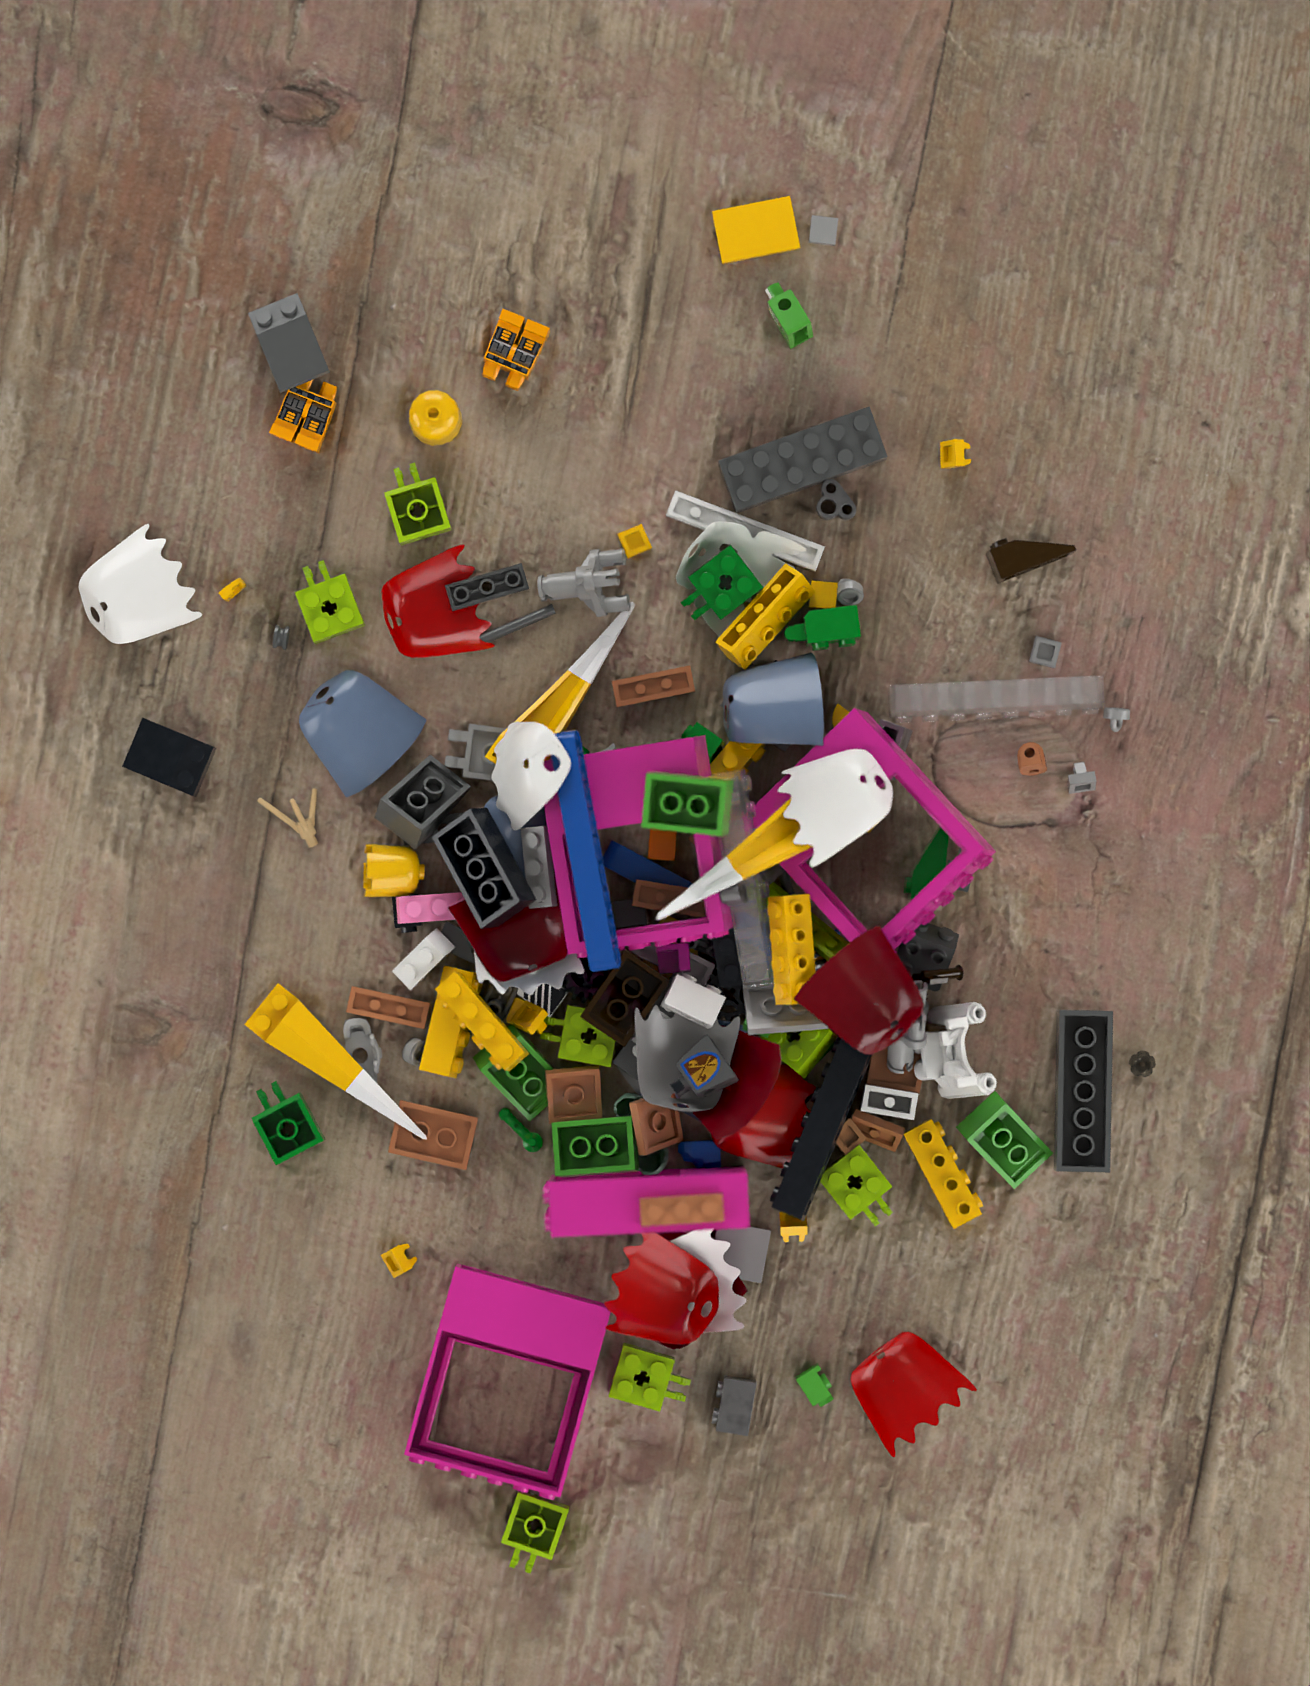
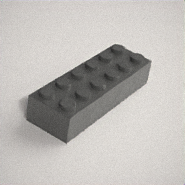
M869 406L718 460V465L735 513H740L821 484L828 479H835L885 461L888 456Z
M1057 1010L1054 1170L1057 1172L1110 1173L1113 1011Z

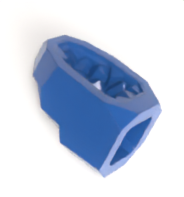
M713 1140L683 1141L679 1143L678 1153L681 1154L684 1161L692 1162L696 1168L721 1167L720 1148L717 1147Z

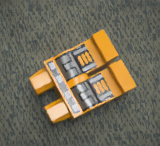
M502 308L497 326L484 355L485 364L482 376L496 381L500 369L509 372L505 386L518 391L524 381L529 380L531 372L550 334V328L528 319L520 340L516 344L524 326L525 317Z
M313 379L287 390L288 392L269 433L319 453L337 405L334 401L337 387L323 382L318 395L310 392Z

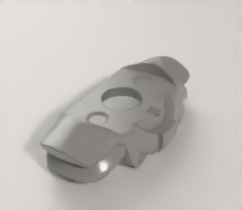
M365 1017L346 1019L343 1028L346 1051L351 1056L356 1048H364L367 1051V1060L364 1063L358 1064L377 1083L382 1049L378 1046Z

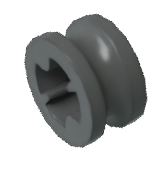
M276 624L273 648L281 646L283 650L287 649L290 632L289 626L281 628L280 625Z

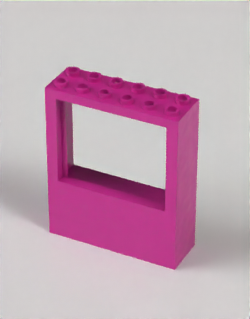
M854 708L823 738V746L816 745L795 766L846 750L862 749L869 752L880 765L889 781L895 777L962 850L949 865L882 928L895 951L901 943H908L916 935L914 931L921 924L924 926L935 917L933 912L940 905L945 907L955 897L953 893L959 887H966L974 879L972 875L979 868L981 870L986 868L993 861L991 856L996 851L868 712ZM786 774L740 819L751 834L791 798L789 793L778 792V789L790 779V774ZM863 774L860 776V781L866 783L867 781ZM875 775V782L882 789L885 783L880 776ZM813 847L780 862L781 867L806 894H810V899L849 942L867 931L806 863L814 854Z
M705 735L584 754L597 830L642 823L646 773L656 771L712 778ZM552 759L543 761L544 768L547 771L554 772ZM557 791L544 805L568 955L576 953L577 958H583L588 956ZM693 833L700 878L725 858L722 836ZM719 891L704 898L706 917L616 930L619 951L625 950V946H628L629 950L643 949L651 946V942H654L655 947L669 945L677 942V938L681 939V943L696 941L703 938V934H707V939L722 937L729 934V929L736 927L733 906H727V904L722 903Z
M744 1165L715 1168L663 1169L659 1174L644 1175L641 1171L559 1178L552 1174L543 1187L544 1204L549 1203L545 1213V1231H551V1237L750 1228L748 1181ZM723 1194V1222L641 1227L640 1198Z
M457 1263L404 1455L409 1456V1461L424 1464L425 1461L435 1463V1468L450 1472L451 1468L461 1470V1475L474 1479H476L477 1475L487 1477V1482L499 1486H502L503 1482L513 1484L512 1489L528 1493L529 1489L539 1491L538 1496L554 1500L555 1496L561 1497L604 1339L605 1327L608 1324L611 1312L605 1307L604 1303ZM455 1341L574 1374L548 1472L428 1440Z

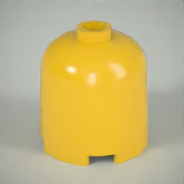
M428 390L419 394L412 402L409 410V423L413 434L421 442L431 446L442 445L451 442L458 435L462 425V413L456 401L449 394L439 390Z
M365 844L364 853H367V863H363L364 897L408 896L415 892L419 880H424L425 866L424 864H419L418 855L412 848Z

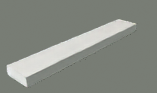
M676 490L666 514L667 517L701 530H705L713 522L726 521L746 526L752 538L761 531H767L788 538L804 546L807 550L805 552L794 550L793 555L783 553L771 555L816 572L825 548L822 545Z

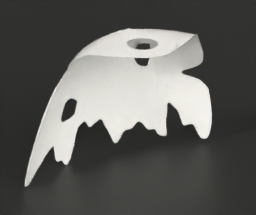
M716 521L711 523L690 545L679 566L676 581L688 590H697L688 576L717 555L722 544H731L764 588L785 564V562L771 554L783 553L793 555L794 550L805 552L807 549L795 541L767 531L758 532L752 538L750 531L744 525L735 522ZM698 544L696 551L689 557L692 548ZM704 548L706 550L705 554L703 556H698L700 551ZM725 575L720 576L721 583L719 587L729 589L731 587L730 582L733 580L732 577L729 575L727 578ZM702 595L698 596L694 601L696 609L707 603ZM742 603L722 620L719 619L712 608L701 616L708 626L720 637L745 607Z

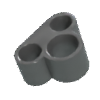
M826 480L821 487L823 497H821L816 506L818 516L824 520H831L837 516L842 520L852 519L856 513L854 502L836 480ZM828 484H833L836 487L834 493L826 491ZM826 500L832 501L836 506L835 512L831 515L824 514L821 511L822 502ZM845 505L852 508L851 514H844L842 507Z
M744 880L720 891L723 904L733 906L747 903L748 896Z

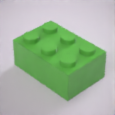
M656 771L646 773L642 828L714 836L728 835L734 780Z
M632 1116L552 1122L556 1177L563 1178L639 1171L638 1149Z

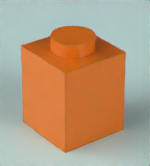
M650 828L648 859L675 861L677 831Z

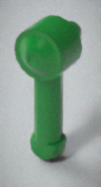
M502 1108L499 1110L498 1117L500 1120H504L523 1139V1146L527 1151L537 1152L542 1148L543 1138L540 1134L531 1133L511 1113L510 1109Z

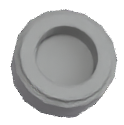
M846 578L838 581L837 598L841 604L848 606L856 605L863 600V586L860 583Z
M1105 707L1103 718L1110 719L1111 730L1118 732L1122 727L1123 720H1130V710L1127 708Z
M418 1038L408 1040L402 1051L403 1060L414 1066H420L426 1041Z

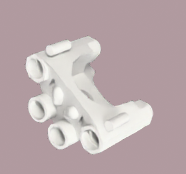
M970 1002L938 1006L928 1011L927 1022L945 1025L947 1031L926 1032V1046L922 1049H914V1053L921 1054L922 1059L915 1063L914 1073L922 1081L935 1079L938 1083V1091L941 1097L953 1099L989 1095L996 1088L995 1077L991 1073H975L966 1057L965 1035L969 1024L981 1023L986 1016L984 1007L979 1003Z

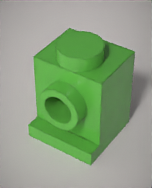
M818 1363L795 1377L813 1407L817 1404L822 1407L834 1399L828 1390L832 1385L826 1375L823 1373L819 1376L817 1373L821 1370Z

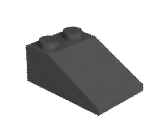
M298 293L248 313L280 393L330 373Z
M429 755L380 799L374 818L416 849L434 833L470 790L471 786L433 756Z

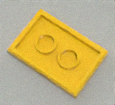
M790 196L712 211L722 264L800 249Z

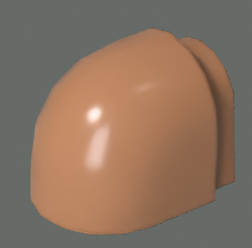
M1028 742L1019 748L1017 759L1022 775L1032 776L1047 771L1046 758L1039 744Z

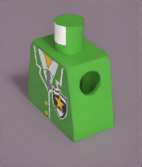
M774 283L766 288L765 292L770 298L767 302L769 312L789 348L792 349L814 337L811 321L792 290L789 289L784 292L779 283Z

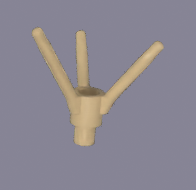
M316 788L312 789L309 818L304 819L295 799H290L292 808L298 818V823H295L262 798H258L257 801L299 833L301 838L305 839L309 848L318 844L315 837L317 832L314 828L317 801Z

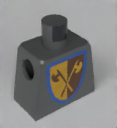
M707 1034L676 1063L683 1076L670 1085L678 1097L692 1089L701 1099L738 1082L739 1079Z

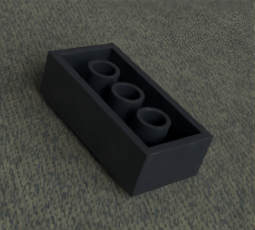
M470 808L432 836L481 929L499 927L537 900L488 808Z

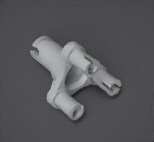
M624 548L601 551L600 549L590 550L589 555L581 567L576 568V571L548 574L547 577L539 575L537 587L541 602L547 601V599L552 601L579 597L580 601H584L597 617L607 616L608 613L630 611L631 603L628 594L606 597L602 591V587L620 585V579H609V577L620 576L618 568L601 570L603 567L626 565Z
M921 980L914 982L923 999V1013L897 1042L888 1046L887 1067L891 1072L897 1074H904L903 1067L905 1064L906 1070L910 1072L913 1069L914 1049L918 1050L926 1046L925 1022L926 1015L928 1014V1002L926 1001L928 985L924 982L922 989ZM893 1021L890 1025L891 1029L894 1028L899 1022ZM901 1028L898 1031H896L894 1035L891 1037V1040L896 1038L903 1031L904 1028Z

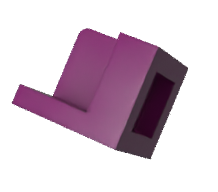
M689 943L656 947L658 971L660 974L691 972Z

